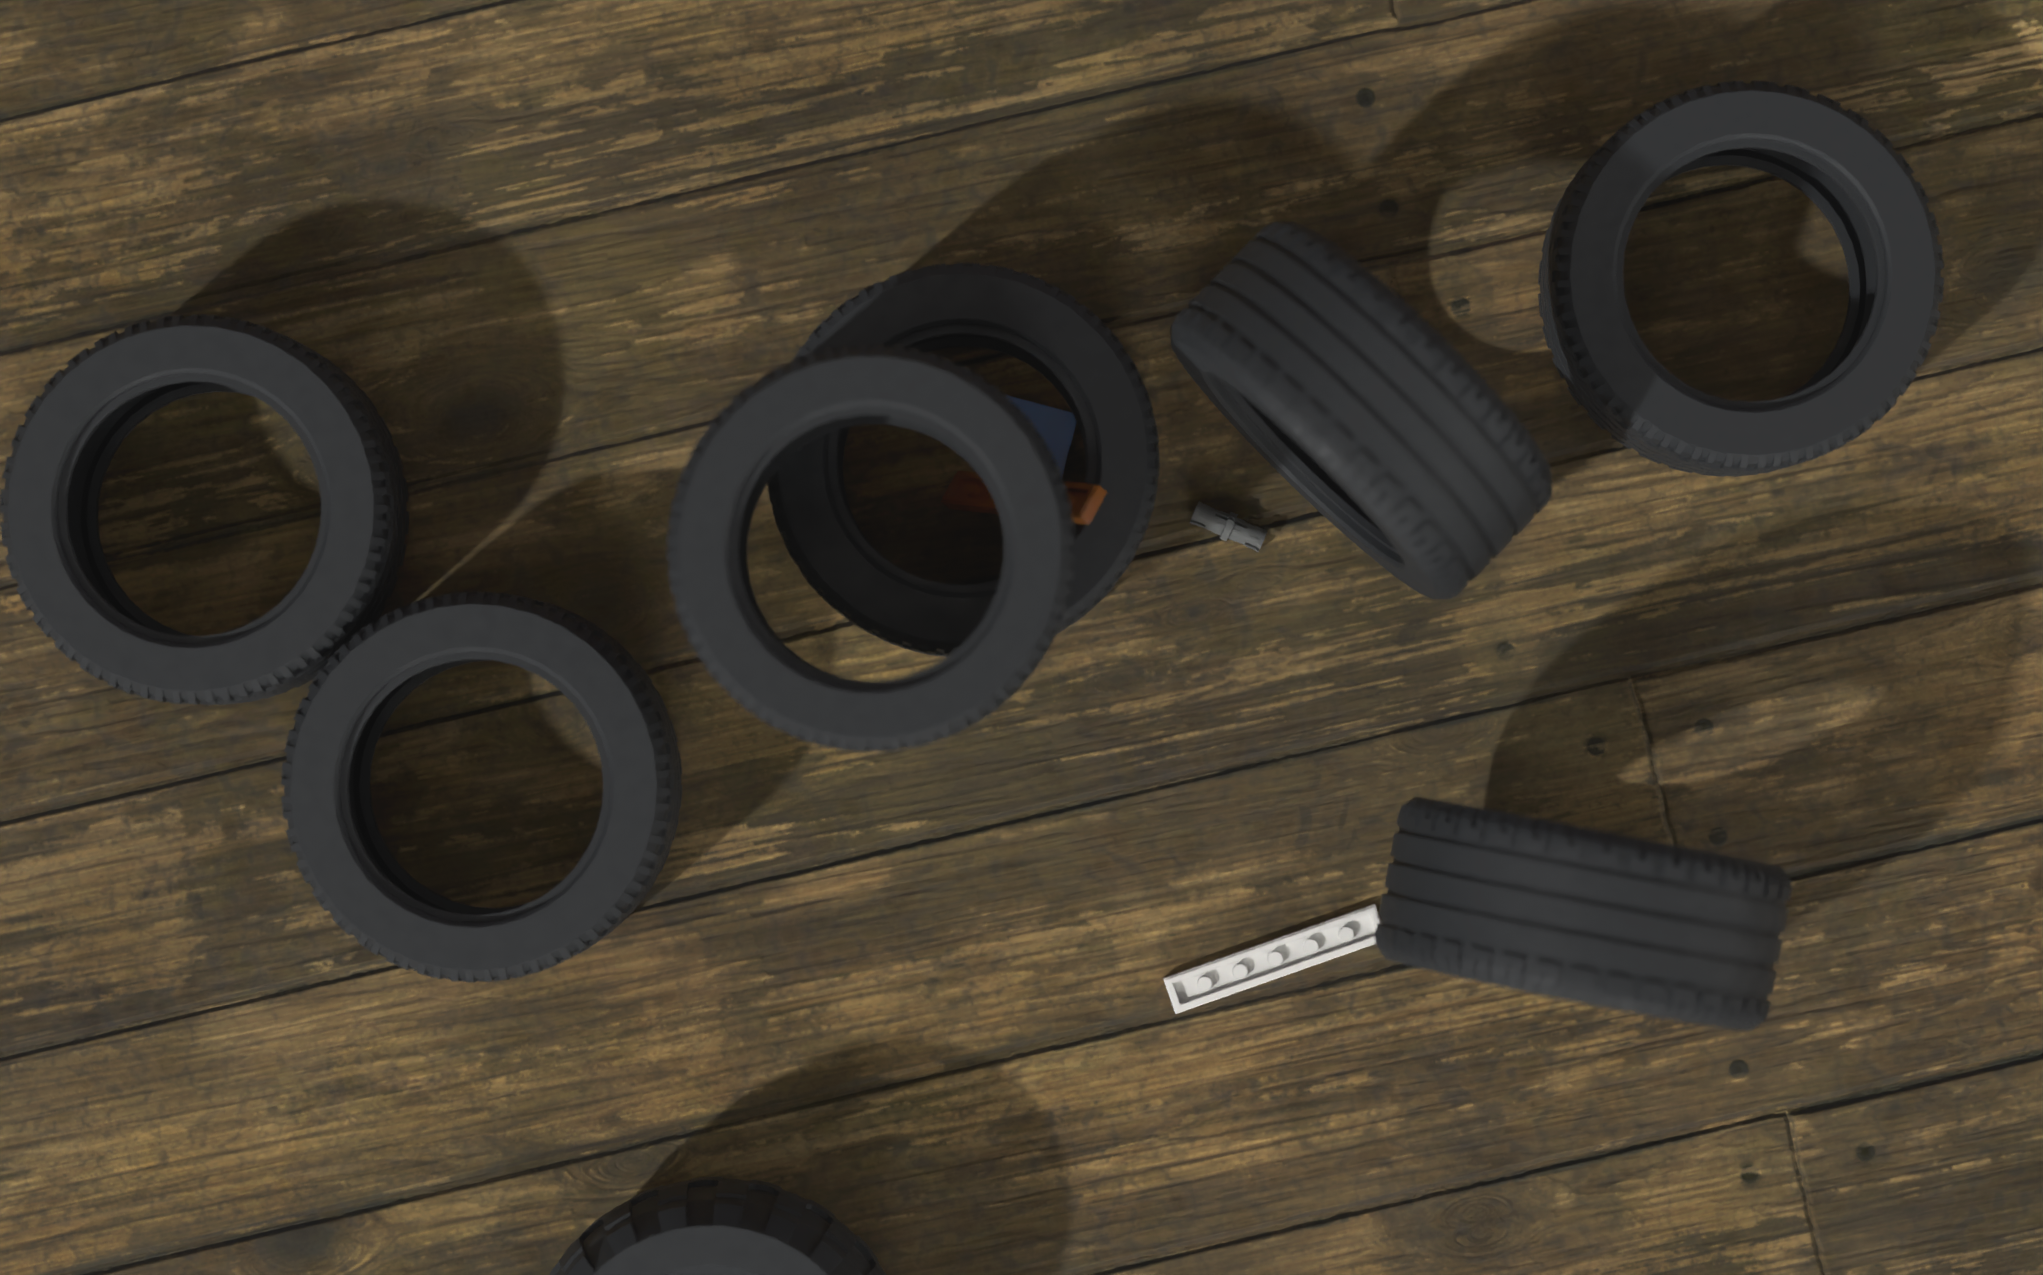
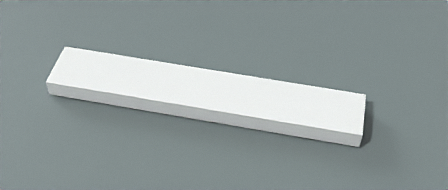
M1371 904L1164 977L1163 980L1175 1014L1374 945L1377 924H1381V919L1376 905Z

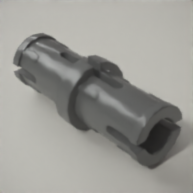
M1200 501L1190 520L1191 524L1220 535L1219 539L1223 541L1229 539L1245 545L1256 552H1259L1268 531L1237 518L1238 514L1230 512V514H1227Z

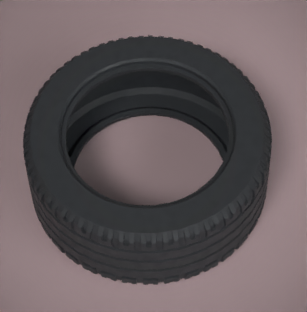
M1742 80L1720 82L1716 86L1705 85L1686 90L1683 94H1675L1644 110L1621 127L1584 163L1565 189L1563 197L1559 200L1551 217L1550 227L1547 229L1542 247V260L1539 264L1538 284L1540 285V293L1538 294L1540 317H1543L1545 325L1542 327L1548 349H1551L1554 355L1552 360L1561 379L1565 378L1569 385L1567 389L1579 406H1584L1588 411L1587 415L1602 430L1606 429L1612 434L1611 437L1629 450L1633 448L1639 452L1640 456L1658 464H1666L1672 469L1719 477L1757 475L1807 462L1844 446L1870 429L1877 420H1880L1897 403L1898 397L1904 395L1916 377L1915 372L1917 368L1922 367L1931 347V343H1929L1930 337L1936 333L1941 313L1938 311V303L1943 301L1944 278L1940 277V269L1944 268L1942 244H1938L1936 236L1940 235L1934 212H1929L1927 203L1930 201L1920 181L1916 182L1911 175L1914 172L1901 153L1896 154L1892 149L1894 145L1878 129L1873 130L1868 126L1869 121L1851 109L1844 110L1840 107L1841 103L1821 94L1817 96L1811 95L1808 89L1788 84L1781 87L1777 86L1776 82L1752 80L1750 83H1744ZM1728 165L1748 167L1772 174L1796 187L1820 208L1832 225L1842 245L1849 278L1848 310L1843 330L1834 350L1823 366L1804 385L1786 397L1757 402L1733 401L1708 395L1692 388L1670 374L1652 356L1633 325L1626 304L1623 285L1624 252L1628 236L1639 210L1650 194L1662 182L1681 173L1702 167Z
M1276 222L1265 226L1255 236L1254 241H1250L1233 258L1232 263H1228L1212 279L1210 286H1206L1190 302L1189 308L1183 309L1176 316L1171 325V345L1177 358L1201 390L1243 437L1344 535L1396 578L1425 597L1431 599H1451L1460 594L1468 586V581L1474 580L1490 564V559L1495 558L1512 541V536L1518 535L1533 520L1534 513H1539L1552 497V473L1544 455L1516 416L1482 377L1435 329L1381 280L1335 244L1303 225L1294 222Z
M192 314L185 317L183 315L157 318L153 322L146 320L124 328L125 331L121 333L115 331L94 342L95 346L90 350L85 348L67 362L68 367L63 371L59 369L44 385L45 391L43 394L35 397L25 413L27 419L23 425L19 424L10 445L14 448L11 457L7 456L2 479H6L5 489H1L0 513H3L4 522L0 523L3 547H7L9 554L5 557L12 579L17 580L19 586L16 589L26 609L32 610L35 615L33 620L46 637H52L55 641L54 645L71 661H76L80 664L81 669L99 680H105L110 686L156 701L197 705H226L252 702L288 692V690L294 687L298 688L313 680L320 669H324L329 663L328 659L344 643L347 644L354 634L369 623L377 621L385 608L384 603L387 597H391L399 578L397 576L399 566L403 565L407 544H404L405 534H408L409 511H406V502L409 501L406 479L403 478L402 470L404 468L396 446L394 447L393 437L383 417L379 416L376 411L377 408L365 392L360 390L356 383L330 360L281 333L249 321L202 314ZM211 392L241 393L255 396L271 406L291 425L301 438L313 461L319 481L321 525L316 547L307 569L296 586L277 606L261 618L241 628L222 634L198 637L184 634L156 621L132 602L119 586L106 562L100 543L98 528L99 496L107 468L122 441L140 422L153 412L176 400L196 394Z
M860 344L853 347L847 345L825 349L824 352L816 354L813 352L791 360V363L782 367L780 365L759 377L760 380L754 384H749L732 398V402L726 408L723 407L708 425L709 428L704 435L700 436L689 455L690 459L687 466L683 468L676 487L675 500L672 501L668 523L670 524L669 535H667V559L669 560L670 569L668 573L679 618L699 659L703 661L707 670L719 685L740 705L759 719L793 737L829 748L858 752H889L913 748L957 734L989 716L1024 684L1038 667L1054 640L1068 604L1075 567V531L1067 489L1051 451L1033 423L1002 391L968 368L932 353L928 354L920 352L918 349L896 345L895 347L884 346V344ZM864 424H889L910 428L932 436L951 447L982 478L994 499L1004 534V563L1000 584L993 603L980 626L962 646L946 659L926 670L907 677L885 681H858L836 676L820 670L788 648L771 629L757 604L751 587L747 565V541L751 519L759 497L771 477L788 458L815 439L842 428Z
M474 591L448 593L437 597L432 596L411 602V604L405 607H399L358 631L347 644L344 643L328 659L329 663L324 669H320L308 687L310 691L306 698H302L293 718L296 722L294 728L289 730L284 750L287 753L286 762H282L281 786H284L285 795L281 796L283 819H287L289 827L286 833L291 851L296 852L299 860L296 864L305 882H310L314 890L312 894L325 912L329 910L334 916L333 921L349 936L353 935L358 939L359 944L375 955L380 954L387 958L388 962L406 970L412 969L421 975L437 979L446 978L459 982H493L534 974L549 969L585 951L616 929L637 908L642 899L645 898L655 883L659 872L662 871L670 853L672 840L675 838L679 822V808H681L682 800L680 752L678 753V741L672 720L670 721L668 710L658 690L656 691L652 680L642 666L635 661L632 655L617 640H614L607 632L580 615L551 603L507 593ZM497 660L517 665L539 675L557 687L574 704L585 719L595 739L601 759L604 783L602 809L597 829L587 851L576 867L560 884L542 897L522 905L501 908L474 907L451 901L432 892L409 875L391 854L378 830L372 809L370 792L371 765L376 744L385 724L397 706L415 688L429 678L449 668L470 662Z
M1414 797L1401 806L1396 825H1400L1399 832H1394L1390 853L1391 856H1394L1393 863L1388 864L1384 885L1388 887L1387 894L1383 893L1379 911V917L1382 918V922L1377 924L1375 933V944L1386 959L1421 969L1516 990L1707 1026L1750 1031L1766 1020L1771 1003L1767 1000L1768 994H1773L1777 973L1776 970H1773L1774 963L1779 962L1783 941L1779 939L1780 931L1784 932L1788 914V908H1785L1786 900L1790 901L1792 891L1791 880L1782 867L1642 838L1422 797Z

